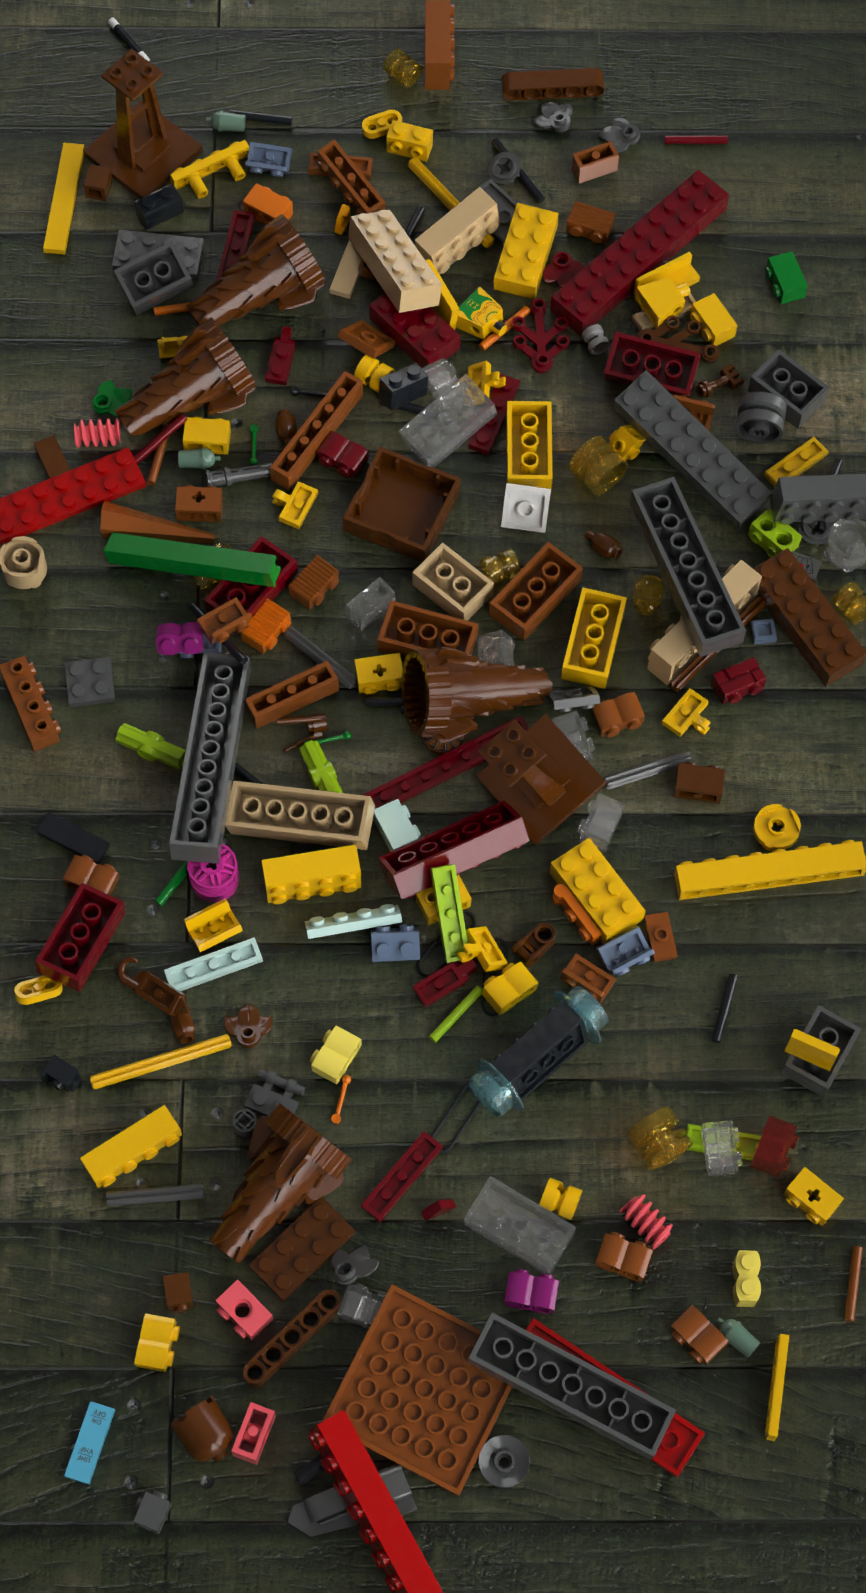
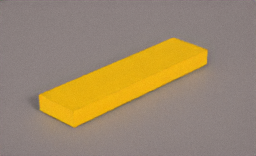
M780 1334L775 1344L764 1437L765 1440L775 1441L778 1437L789 1335Z

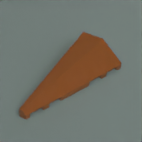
M104 501L101 509L100 531L102 538H110L113 532L184 543H215V534L108 501Z

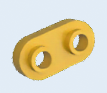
M387 110L369 116L362 122V133L370 139L387 135L391 126L389 123H392V120L402 122V116L396 110Z
M45 976L22 981L15 986V999L23 1005L37 1003L57 997L62 993L63 986L62 983Z

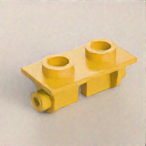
M188 336L162 337V339H158L160 359L174 358Z

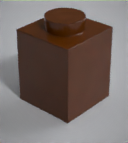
M90 164L84 182L86 198L107 201L113 181L111 168Z
M188 1272L163 1276L168 1310L174 1311V1313H184L189 1311L190 1307H194Z

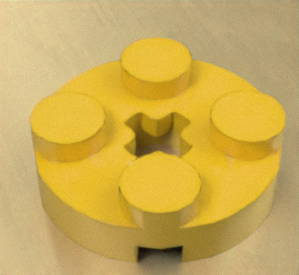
M771 804L763 807L756 816L753 825V833L756 840L767 851L790 848L797 841L801 829L798 815L792 809L788 810L780 804ZM773 823H776L778 826L782 825L783 828L780 829V832L771 829Z

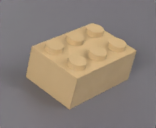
M443 542L413 571L412 585L455 618L468 621L493 596L494 582Z

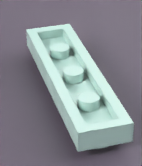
M385 904L377 909L362 908L354 913L340 912L326 918L317 916L304 922L307 937L311 939L401 923L402 917L398 905Z
M254 937L165 969L164 973L169 985L179 991H183L263 962V958Z

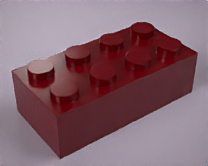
M386 293L369 305V319L384 334L396 341L395 344L427 374L460 349V334L431 307L399 313Z
M615 332L604 371V380L630 386L647 370L671 395H684L690 398L701 353Z
M260 536L248 552L276 556L275 565L280 566L281 570L275 587L221 580L204 600L206 613L237 597L246 613L250 612L253 617L267 599L273 601L298 573L297 560ZM236 630L235 633L241 636V632Z
M81 883L35 960L37 973L80 992L125 915L124 902Z

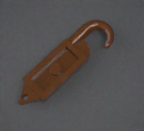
M127 957L120 962L117 970L118 978L135 993L168 1015L175 1016V1014L191 1013L185 1000L186 995L153 973L142 971L134 979L126 974L125 968L130 962L137 963V958Z

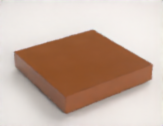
M363 320L340 330L338 334L340 339L373 359L393 349L396 343L394 339Z

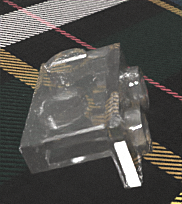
M503 630L478 636L479 660L486 661L487 663L504 664L506 666L515 665L513 660L514 641L512 637Z

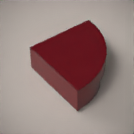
M453 1199L438 1200L422 1210L421 1213L424 1220H428L456 1208Z

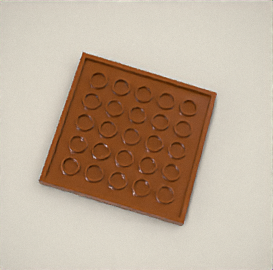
M392 1284L322 1422L345 1410L364 1447L459 1496L512 1387L466 1363L482 1332L481 1330Z

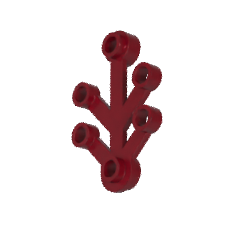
M536 298L531 301L529 307L530 314L535 317L536 333L525 325L524 318L520 316L513 318L511 326L513 330L519 331L522 334L514 337L513 347L527 355L532 360L531 365L537 373L543 374L552 368L553 358L562 350L568 348L570 340L567 336L560 335L557 337L556 345L546 352V345L560 332L567 329L568 320L562 316L558 317L555 320V325L545 333L544 315L546 314L547 304L542 298ZM526 338L536 345L537 352L526 344Z

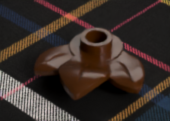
M247 1004L241 1008L238 1017L226 1016L224 1025L227 1033L236 1037L241 1046L253 1048L258 1044L261 1036L270 1032L272 1017H260L258 1009L252 1004Z

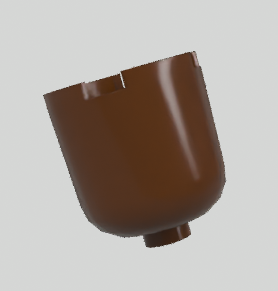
M213 1395L208 1400H203L186 1411L185 1415L180 1419H175L170 1423L171 1428L194 1460L207 1462L213 1459L214 1463L228 1455L226 1449L232 1444L233 1431Z

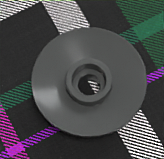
M495 1436L484 1444L479 1454V1469L483 1477L490 1484L500 1488L513 1487L519 1484L529 1471V1452L526 1446L513 1436ZM500 1459H507L509 1465L501 1467L499 1464Z

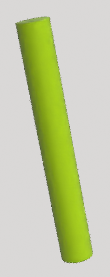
M476 985L429 1035V1038L436 1043L482 994L483 989Z

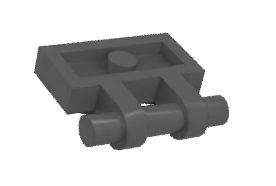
M260 1069L257 1078L264 1080L265 1084L263 1087L256 1084L253 1085L244 1108L250 1109L262 1116H267L281 1103L295 1114L299 1102L291 1098L294 1093L303 1096L306 1087L299 1085L298 1081L293 1079L287 1080L277 1076L278 1073L274 1071L267 1072ZM273 1085L285 1089L284 1095L271 1091Z

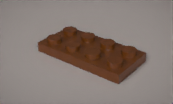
M322 1197L316 1200L249 1264V1268L285 1302L356 1231Z

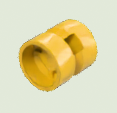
M365 355L359 362L354 376L362 380L364 385L369 384L371 389L379 393L380 378L395 372V370L384 363L379 365V360Z
M550 1177L542 1195L539 1208L551 1213L556 1210L558 1216L572 1220L583 1190L571 1185L566 1188L563 1182Z

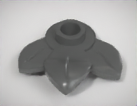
M546 102L541 105L542 115L532 120L539 128H553L556 132H565L571 124L570 116L573 114V109L567 103L558 106L556 103Z
M616 118L612 120V126L601 130L599 138L607 142L611 141L617 153H621L629 145H634L638 142L640 130L636 125H630L628 120Z
M366 1245L350 1254L338 1249L332 1257V1266L335 1269L334 1278L341 1285H348L357 1278L369 1276L379 1265L377 1259H370Z

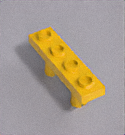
M246 140L234 142L228 148L221 151L216 150L210 156L204 159H197L185 168H177L170 174V184H173L176 190L190 184L197 198L201 199L207 196L209 192L201 178L227 167L235 181L245 178L246 173L239 161L248 157V143Z

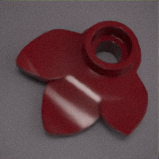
M563 251L557 252L552 257L551 264L544 270V281L546 284L557 282L558 286L562 288L585 267L581 262L572 260L568 253Z

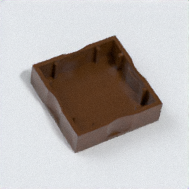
M379 447L367 470L364 483L355 493L343 517V531L423 562L429 556L461 492V478L433 467L418 464L408 457Z

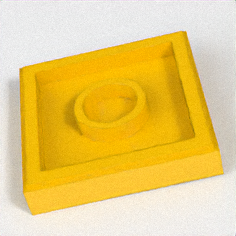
M797 1029L793 1030L785 1048V1052L827 1071L831 1070L840 1051L838 1047Z

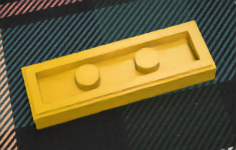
M813 436L766 470L763 476L775 487L779 477L801 475L827 456L828 450Z

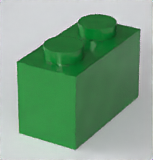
M793 251L769 257L767 266L764 269L767 280L771 281L773 294L775 297H778L780 303L785 304L805 298L808 285Z

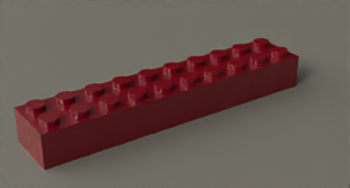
M700 170L695 171L551 297L550 311L557 317H565L568 320V326L582 337V332L586 328L597 324L634 291L635 280L638 277L660 267L664 261L670 260L727 209L729 194Z

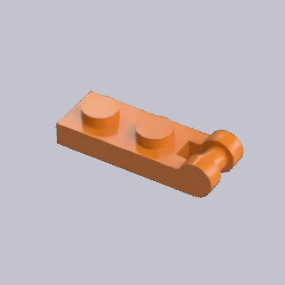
M564 884L556 885L553 891V902L556 905H562L565 909V916L571 923L574 922L577 925L579 935L584 941L588 940L592 946L598 943L601 938L600 930L567 886Z

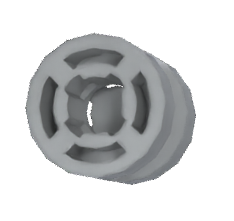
M599 324L591 325L582 332V337L588 343V349L592 355L601 354L610 346L607 337L603 336L604 331Z

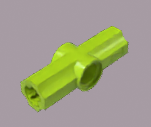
M126 723L120 726L115 738L116 743L136 751L139 756L151 762L157 760L177 770L183 765L185 749L167 742L156 732L147 731L146 733Z
M311 740L304 743L299 750L307 765L308 774L315 789L343 793L337 782L338 779L334 767L330 761H327L318 741Z

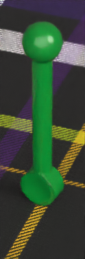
M255 424L250 426V432L252 433V458L249 462L252 466L258 464V459L256 458V434L259 428Z
M345 731L341 735L315 741L322 744L340 739L349 740L352 734L349 731Z

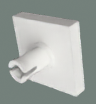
M506 483L501 527L545 533L551 489Z

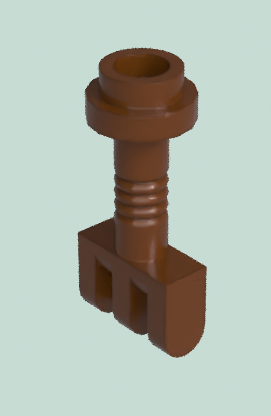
M730 364L721 369L720 375L722 377L709 383L706 380L699 382V385L696 386V391L701 398H708L712 395V390L728 384L731 389L741 386L745 380L743 377L738 378L740 373L737 370L734 371V365Z

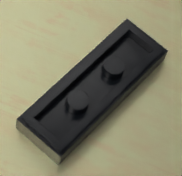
M50 812L47 813L37 829L38 835L80 856L87 855L94 859L96 864L100 863L110 847L109 842Z

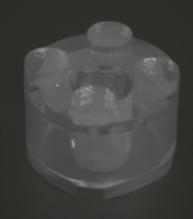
M844 518L832 525L825 544L824 554L834 566L843 569L845 572H852L866 563V523L856 518L845 520Z

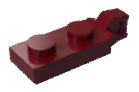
M283 326L281 338L276 337L273 342L265 382L287 386L295 353V340H291V327Z
M473 959L463 964H460L459 961L456 963L451 962L415 984L412 990L424 1008H427L465 985L470 980L469 975L477 971V965Z

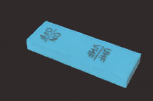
M90 1401L64 1475L65 1478L90 1485L115 1413L114 1408Z

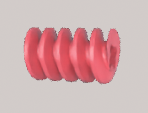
M107 418L105 425L102 424L101 419H98L96 425L93 424L92 419H89L87 426H85L83 419H80L79 426H76L74 423L76 447L80 448L82 441L86 448L90 446L91 441L94 447H98L100 441L104 447H107L109 440L113 447L116 446L118 440L121 444L119 419L116 418L114 425L111 424L109 418Z
M643 1194L631 1199L619 1213L627 1211L624 1219L626 1221L634 1219L631 1224L632 1228L641 1226L638 1234L640 1236L647 1234L645 1242L650 1243L654 1241L651 1247L654 1250L670 1236V1230L673 1225H663L666 1219L665 1216L659 1219L656 1218L659 1210L650 1211L652 1202L643 1204V1200L646 1197Z

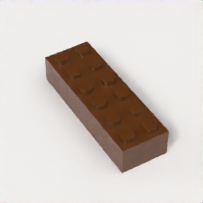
M789 548L753 568L762 576L757 595L765 600V606L825 687L863 665L866 651Z

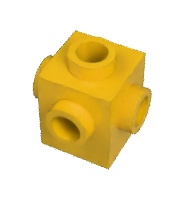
M631 425L620 426L618 430L611 434L609 437L610 442L606 447L611 451L612 457L616 460H633L640 453L639 448L646 439Z

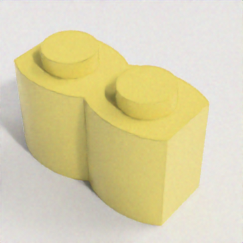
M336 1025L333 1030L329 1029L322 1040L325 1044L320 1051L315 1050L310 1062L312 1063L311 1068L313 1072L337 1085L358 1053L362 1043L360 1038Z
M739 1250L734 1259L732 1272L736 1282L733 1287V1301L736 1307H754L760 1297L761 1284L757 1275L760 1271L761 1261L757 1251Z

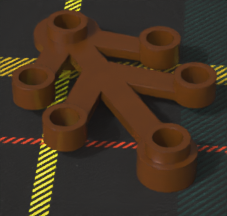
M669 316L666 323L654 330L643 329L636 336L639 338L649 336L651 341L701 353L700 356L703 361L709 364L716 362L719 357V349L713 344L702 347L681 342L687 337L700 332L701 325L697 320L690 321L686 328L668 339L659 337L669 330H676L679 327V319L676 316ZM675 320L677 324L675 326L669 325V321ZM695 324L698 326V329L691 330L690 326ZM711 349L715 354L710 356L707 354V350Z

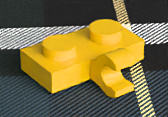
M487 360L468 366L466 404L470 408L489 402L490 387L501 388L505 386L506 378H499V371L491 373V364Z
M299 481L291 495L276 489L272 496L274 498L272 503L277 506H285L279 516V521L299 530L318 495V490Z
M689 688L662 720V725L679 737L684 734L691 724L699 733L705 735L710 729L708 726L711 722L700 716V713L708 705V700Z
M486 926L468 928L466 930L468 944L462 946L465 950L464 952L457 953L461 962H467L477 957L485 972L503 970L507 966L508 962Z

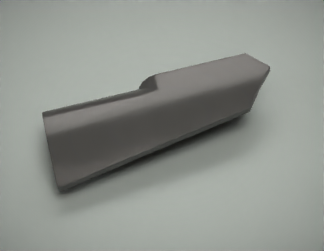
M396 1463L379 1470L378 1472L400 1513L405 1514L416 1511L417 1507L401 1465ZM334 1487L292 1506L288 1519L289 1524L311 1537L358 1525L356 1520L353 1521L349 1517L346 1510L348 1504L344 1497H339Z

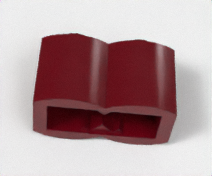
M330 431L317 450V459L320 464L327 468H336L338 473L344 477L356 478L369 459V453L363 446L349 441L336 432Z

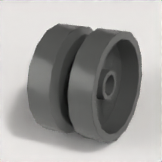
M751 392L743 395L739 400L735 424L737 435L746 441L757 444H770L781 439L787 410L785 401L779 396L767 392Z

